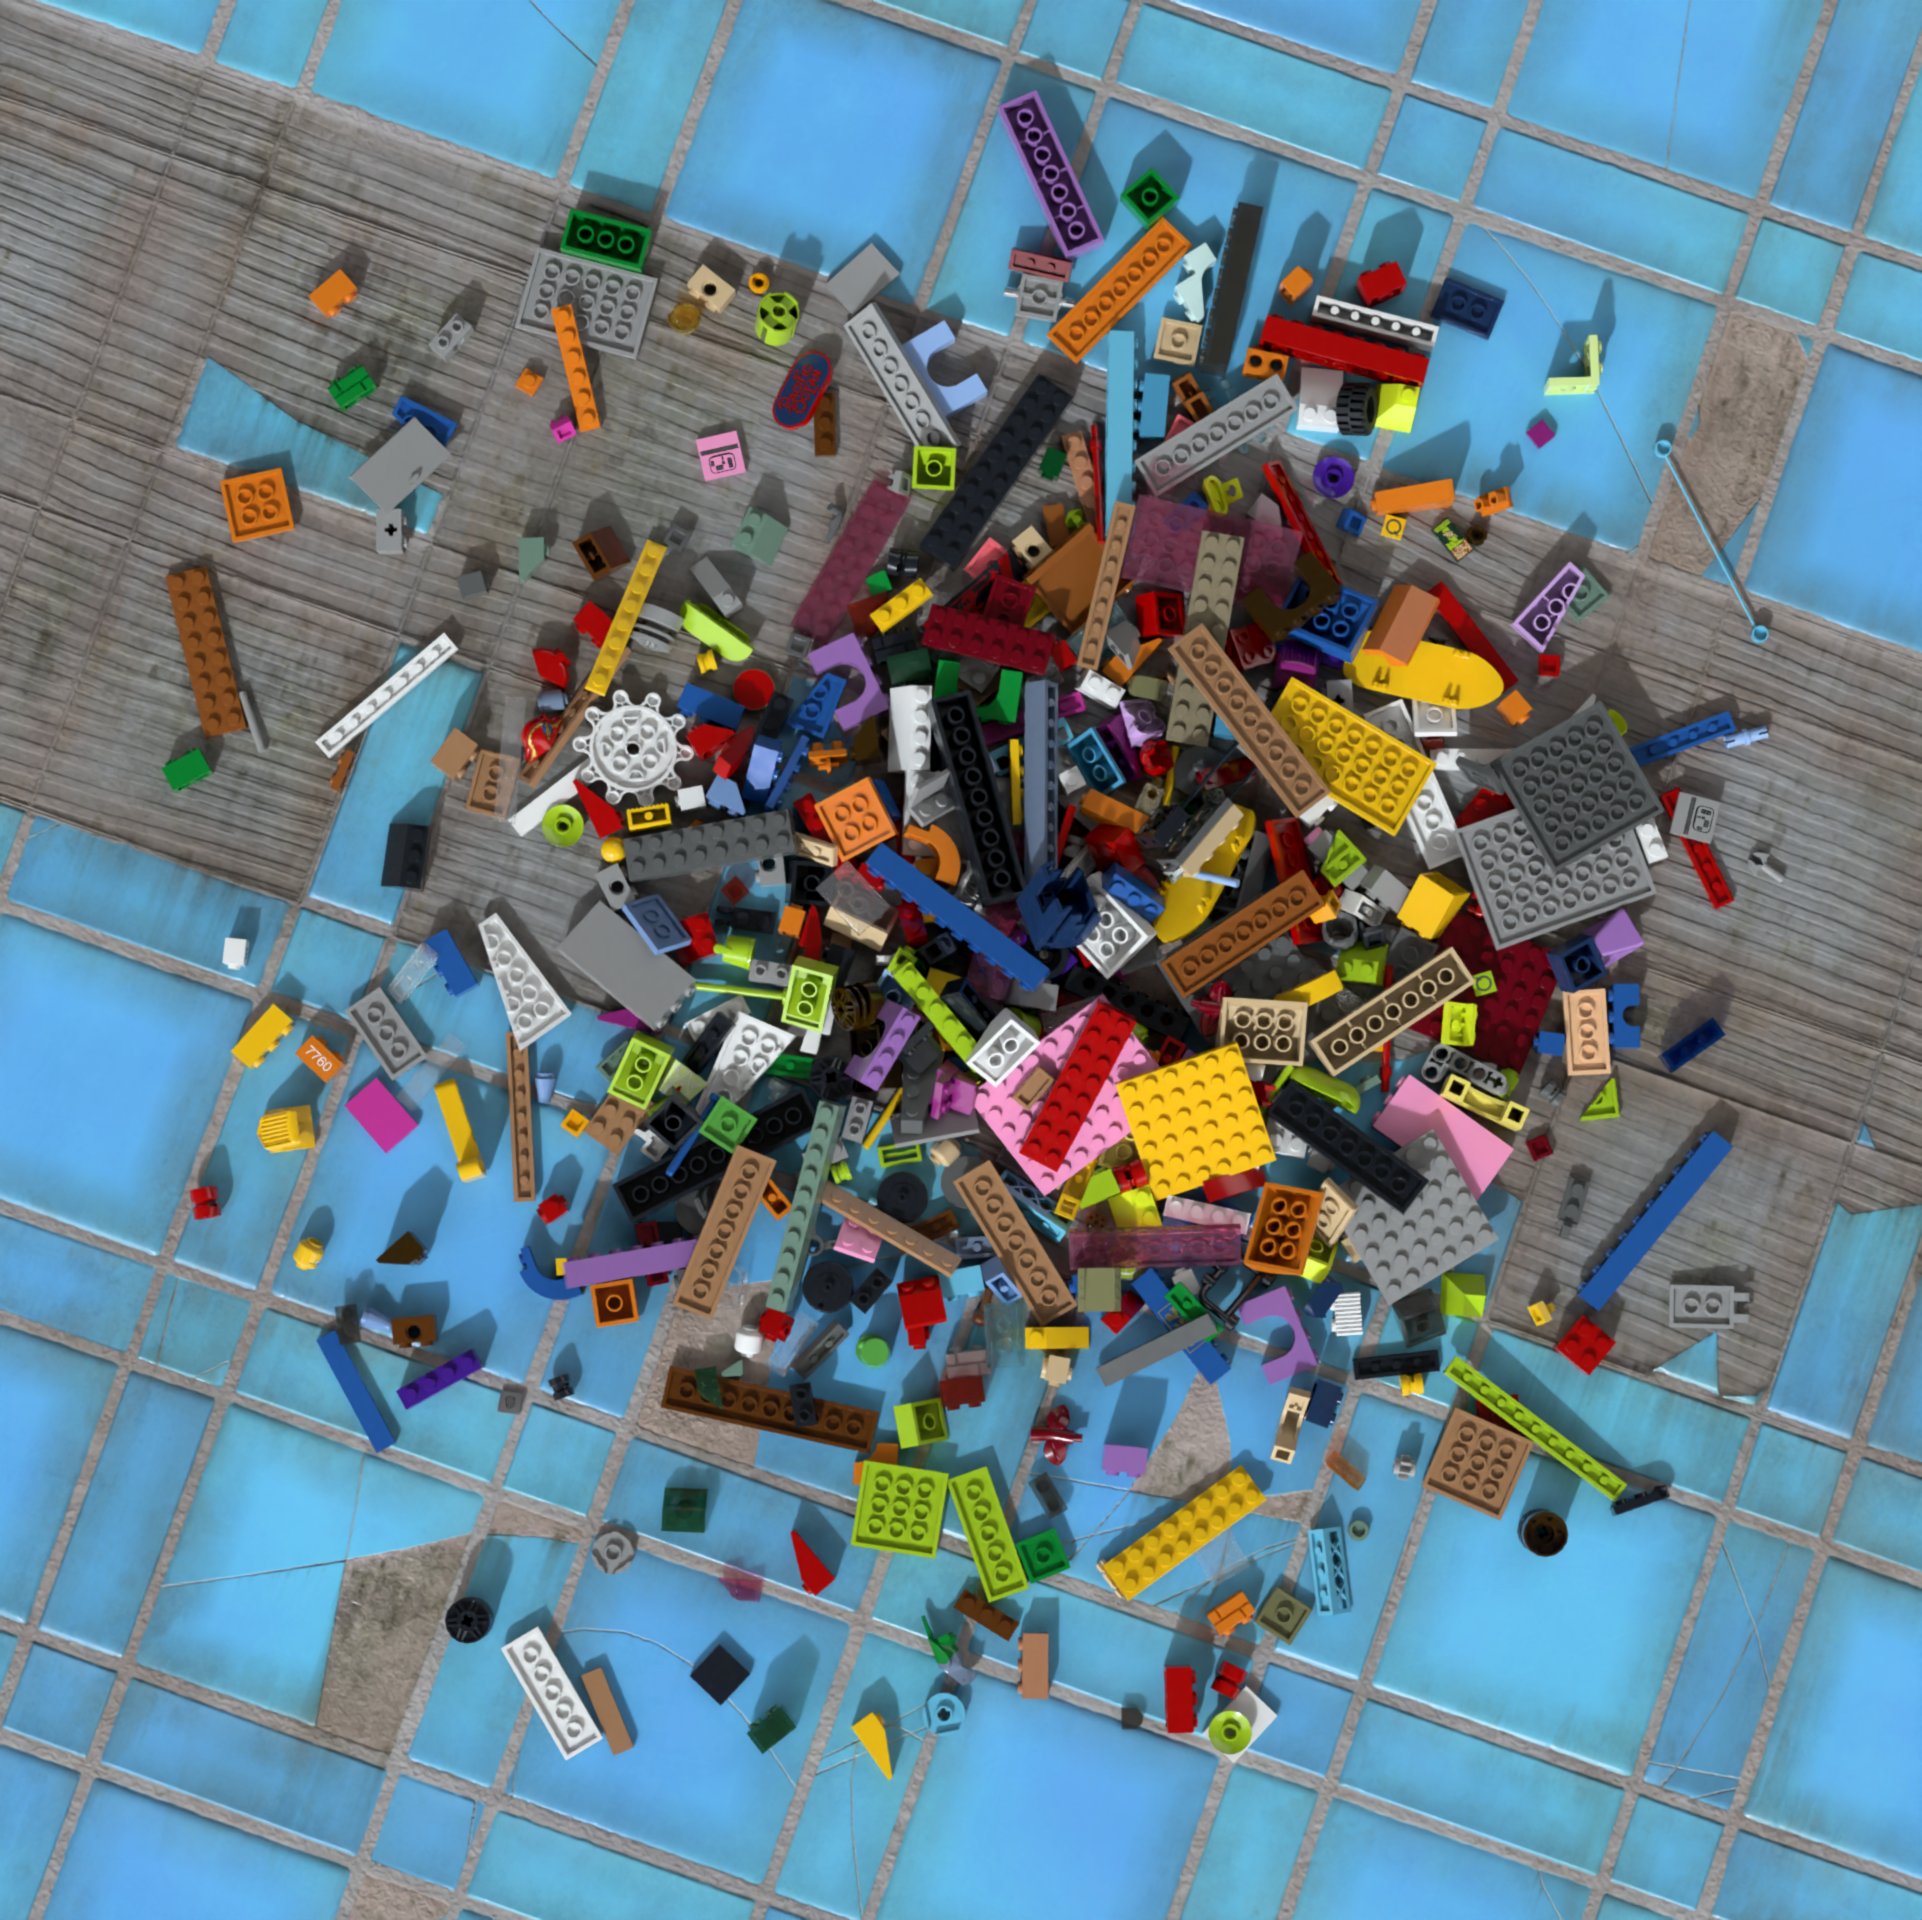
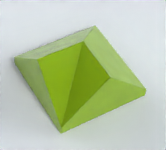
M1442 1273L1439 1315L1482 1318L1486 1298L1485 1275Z

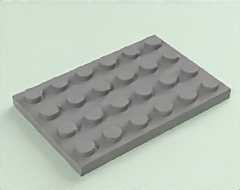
M537 247L515 328L558 339L551 309L572 304L582 346L637 360L659 280L658 278Z

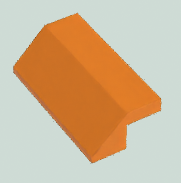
M1394 585L1362 648L1366 655H1383L1390 666H1408L1440 603L1439 598L1414 585Z

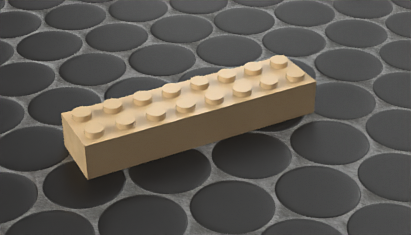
M1447 947L1309 1039L1308 1043L1329 1075L1334 1077L1474 984L1475 980L1454 948Z

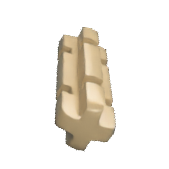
M1102 1559L1096 1564V1568L1099 1572L1103 1573L1102 1576L1110 1587L1114 1588L1118 1598H1122L1124 1595L1103 1568V1565L1107 1562Z

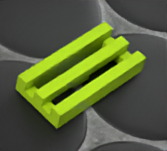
M895 1144L877 1147L881 1168L923 1161L920 1144H916V1149L884 1155L882 1151L895 1149ZM915 1153L918 1156L884 1163V1159Z

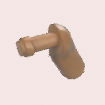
M1169 671L1156 676V679L1167 677L1170 684L1174 687L1175 676Z

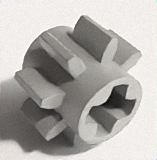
M1401 1454L1400 1458L1394 1459L1392 1473L1398 1474L1397 1479L1408 1481L1409 1476H1415L1416 1461L1411 1460V1455Z

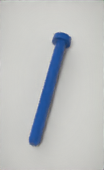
M715 1093L710 1094V1102L701 1114L704 1122L720 1099V1096ZM703 1123L682 1144L666 1170L668 1176L674 1175L700 1134L698 1131Z

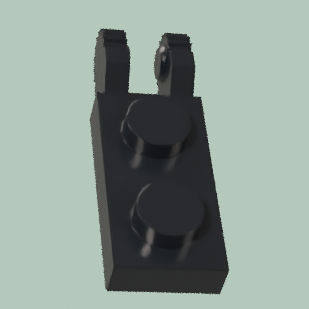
M717 906L716 911L719 913H730L733 916L732 921L715 919L714 924L728 926L731 929L773 934L776 912Z

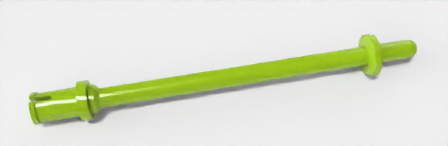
M696 982L697 985L695 986L696 990L779 999L782 1000L783 1005L785 1004L788 987H784L783 991L703 982Z

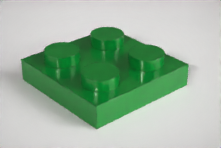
M1055 1527L1015 1543L1031 1584L1071 1568Z

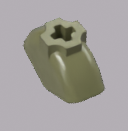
M1133 675L1128 680L1126 688L1130 696L1163 702L1166 696L1167 681Z

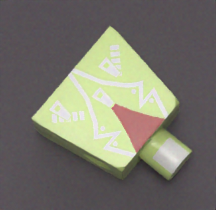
M672 1057L657 1088L665 1094L674 1086L690 1101L708 1083L676 1058Z

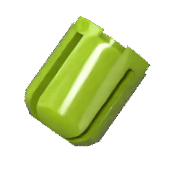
M786 292L768 293L759 303L754 328L760 339L765 337L764 343L780 346L789 342L790 338H793L800 311L798 302L792 295Z

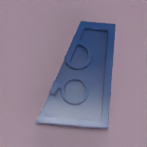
M402 395L392 412V415L403 426L413 417H416L445 448L458 426L456 422Z
M827 673L784 724L824 740L847 680Z

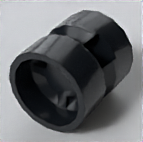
M890 547L887 575L899 576L903 574L904 577L916 579L920 552L908 550L904 553L902 549Z

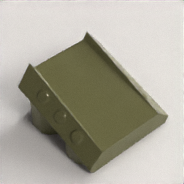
M1078 1268V1312L1121 1311V1268Z

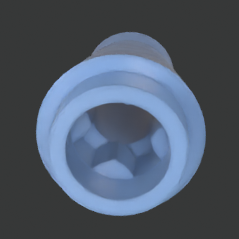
M537 1072L535 1083L538 1102L540 1103L551 1102V1095L556 1080L553 1072Z
M371 1307L370 1309L364 1308L359 1324L364 1325V1328L389 1331L391 1318Z

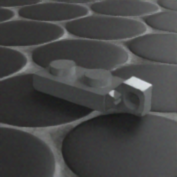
M1571 1177L1568 1178L1557 1217V1223L1562 1225L1559 1236L1569 1238L1571 1228H1577L1590 1183Z

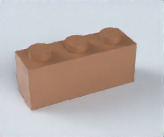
M1022 1632V1637H1018V1650H1022V1659H1018V1672H1022V1681H1018V1694H1022V1699H1048V1632Z

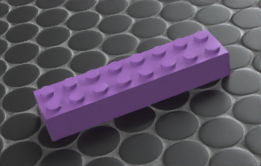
M1034 90L999 105L998 115L1063 259L1073 260L1104 246V238L1037 91Z

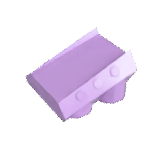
M1143 698L1119 702L1131 749L1142 746L1149 739L1161 740L1166 726L1161 719L1156 717V708L1149 699Z

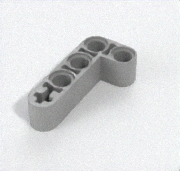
M1438 1044L1432 1049L1421 1070L1424 1079L1431 1085L1439 1084L1449 1070L1495 1095H1504L1509 1090V1083L1502 1073L1446 1044ZM1441 1051L1448 1052L1445 1059H1438V1054ZM1459 1061H1466V1066L1463 1069L1456 1068ZM1436 1069L1438 1072L1435 1077H1427L1430 1070ZM1479 1070L1485 1071V1075L1481 1079L1475 1078V1073ZM1490 1078H1492V1080L1497 1083L1501 1081L1503 1085L1496 1087L1494 1083L1490 1081Z

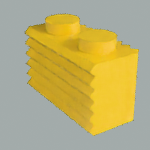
M667 803L653 805L652 807L650 805L648 807L644 806V808L640 807L639 809L636 807L626 811L631 832L673 826L670 807Z

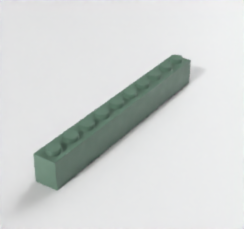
M819 1100L765 1307L784 1313L793 1311L847 1105L830 1100Z

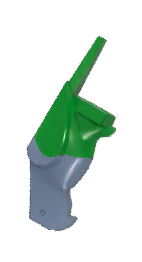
M925 1615L921 1616L939 1668L944 1670L962 1686L973 1682L976 1678V1671L972 1672L964 1666L962 1654L955 1645L956 1635L950 1632L935 1639Z

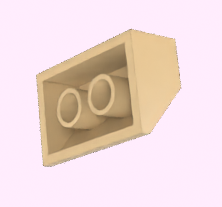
M844 883L830 906L823 925L881 952L898 919L899 913L896 907Z

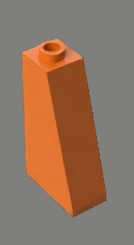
M1445 479L1374 492L1373 498L1370 499L1371 511H1375V516H1384L1386 514L1392 515L1451 507L1455 500L1452 479Z
M1090 788L1088 794L1083 793L1078 803L1082 805L1080 813L1099 824L1129 827L1133 837L1150 818ZM1134 837L1137 846L1145 850L1146 848Z

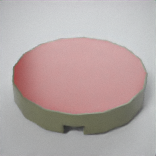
M748 669L741 672L733 684V695L736 702L745 706L749 711H759L767 707L775 691L772 678L765 671L759 669Z

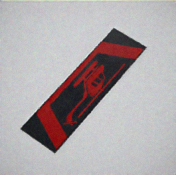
M1008 550L944 606L973 614L975 611L983 614L996 574L1022 582L1024 580L1022 576L1027 571L1013 553ZM927 620L919 626L923 632H925Z

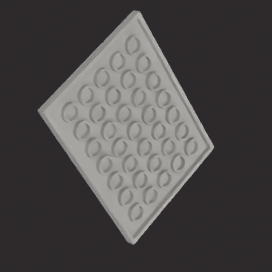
M1516 809L1452 831L1496 951L1657 894L1633 829L1554 874Z

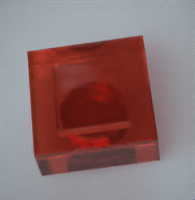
M1444 736L1421 737L1423 749L1435 750L1444 748Z
M736 876L720 889L734 906L750 893Z

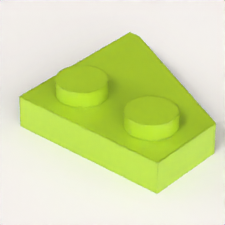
M1339 829L1320 872L1335 888L1364 864L1367 859Z

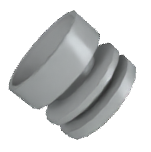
M643 603L638 617L646 623L645 625L635 624L634 628L640 632L632 631L630 638L647 649L671 654L673 648L666 643L675 644L676 640L668 634L669 632L679 633L684 619L661 607Z

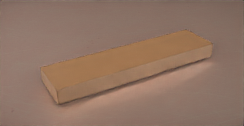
M602 1667L581 1675L613 1755L615 1756L633 1748L634 1745Z

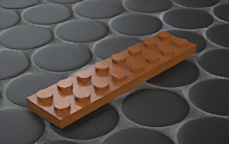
M207 566L165 576L205 738L208 739L247 729Z
M1301 869L1159 963L1180 996L1184 999L1324 907L1325 903L1304 870Z

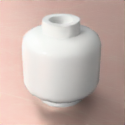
M743 1325L742 1328L736 1331L734 1347L735 1350L741 1353L742 1357L752 1358L753 1354H758L762 1350L763 1333L755 1325Z

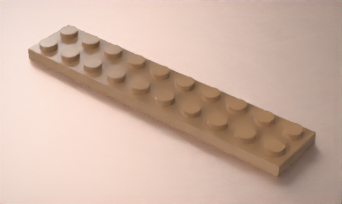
M1203 623L1168 648V651L1296 819L1331 793Z

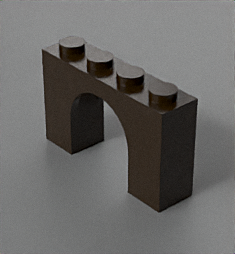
M1311 551L1294 562L1296 574L1310 590L1307 600L1302 605L1293 609L1279 608L1270 601L1260 587L1242 598L1245 610L1273 644L1278 640H1284L1295 628H1301L1308 619L1321 614L1325 607L1337 603L1342 596L1341 587Z

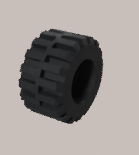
M1345 382L1339 390L1336 402V420L1339 431L1342 435L1369 436L1375 427L1378 403L1375 388L1371 383Z

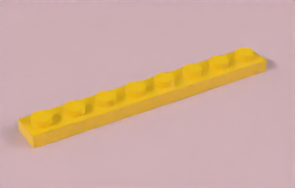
M647 539L585 689L605 697L642 605L666 552V546Z

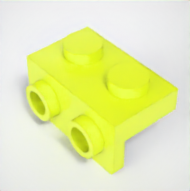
M1450 1001L1444 1003L1441 1044L1460 1047L1474 1045L1476 1038L1475 1024L1478 1016L1477 1004Z

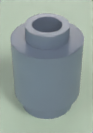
M561 688L541 692L542 694L537 695L539 711H545V713L565 709V705L569 704L567 692H562Z

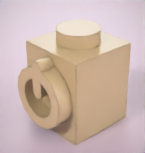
M1049 1355V1358L1044 1357L1040 1378L1049 1381L1048 1385L1061 1388V1383L1066 1384L1067 1380L1071 1381L1073 1368L1069 1367L1071 1359Z

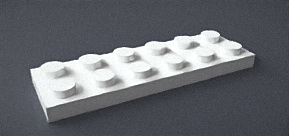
M539 1626L501 1648L565 1760L570 1759L604 1738Z

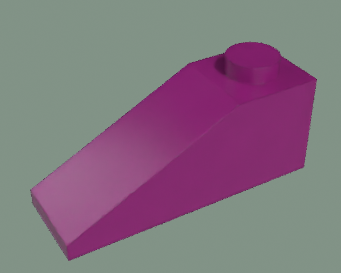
M1122 712L1106 717L1095 728L1125 777L1126 782L1140 778L1142 775L1136 748H1130Z
M628 1009L597 1015L600 1022L641 1032H649L650 1035L662 1033V1029L666 1028V1025H664L661 1029L658 1028L654 1032Z

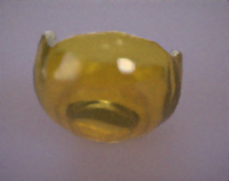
M688 303L675 305L673 311L668 314L669 325L677 333L683 335L696 331L702 320L700 311L694 305Z

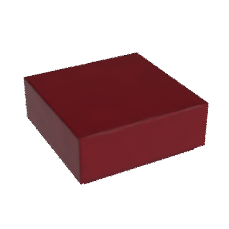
M1546 1134L1525 1142L1533 1162L1553 1154Z

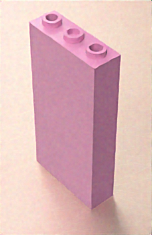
M1410 1074L1406 1078L1402 1076L1396 1084L1398 1090L1394 1095L1390 1093L1383 1102L1386 1105L1383 1111H1377L1371 1119L1373 1122L1371 1128L1399 1148L1433 1129L1477 1201L1514 1149Z

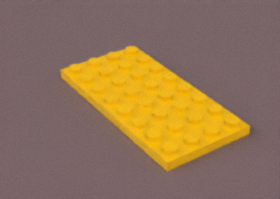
M1291 677L1270 713L1331 791L1327 797L1392 836H1396L1437 763L1294 677Z

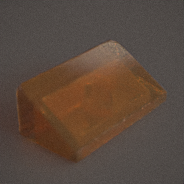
M1333 1451L1325 1460V1464L1354 1490H1360L1366 1477L1336 1451Z

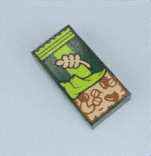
M1448 517L1431 530L1457 563L1474 550L1472 545Z

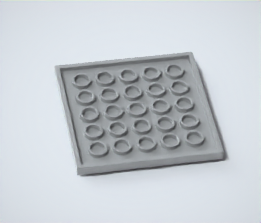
M1433 1129L1393 1152L1395 1156L1429 1180L1427 1186L1404 1216L1352 1177L1338 1185L1359 1206L1344 1232L1388 1305H1391L1499 1240Z

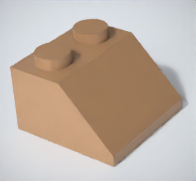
M454 727L430 762L436 769L456 782L458 778L462 779L466 774L468 763L476 760L480 753L478 751L480 747Z

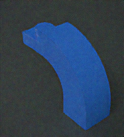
M530 1246L520 1249L522 1252L519 1254L522 1266H527L526 1270L520 1271V1275L527 1286L535 1293L553 1300H569L584 1295L581 1287L566 1289L564 1278L551 1280L545 1277L537 1267Z

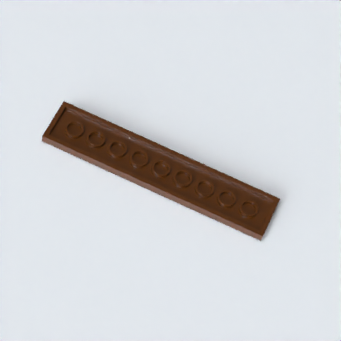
M670 1366L661 1403V1408L867 1454H870L879 1414L877 1411L813 1397L817 1424L796 1428L790 1392Z

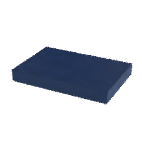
M1446 277L1430 317L1488 341L1504 301Z

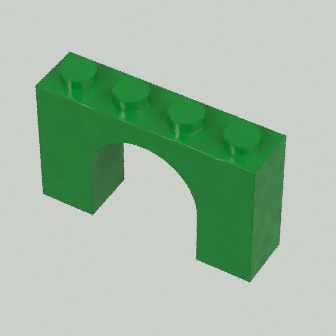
M939 658L933 698L959 692L957 682L960 660ZM1002 667L997 696L988 704L976 706L979 721L990 722V719L999 720L998 723L1003 725H1011V722H1016L1023 671Z

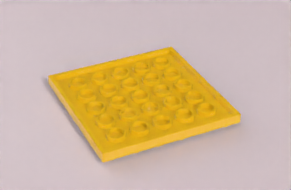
M1237 1041L1115 1082L1155 1202L1167 1198L1168 1195L1173 1196L1202 1186L1204 1181L1226 1174L1232 1176L1276 1160Z

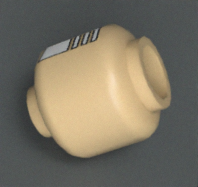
M955 1138L935 1141L929 1149L932 1154L930 1159L937 1166L941 1164L948 1167L960 1156L961 1145Z

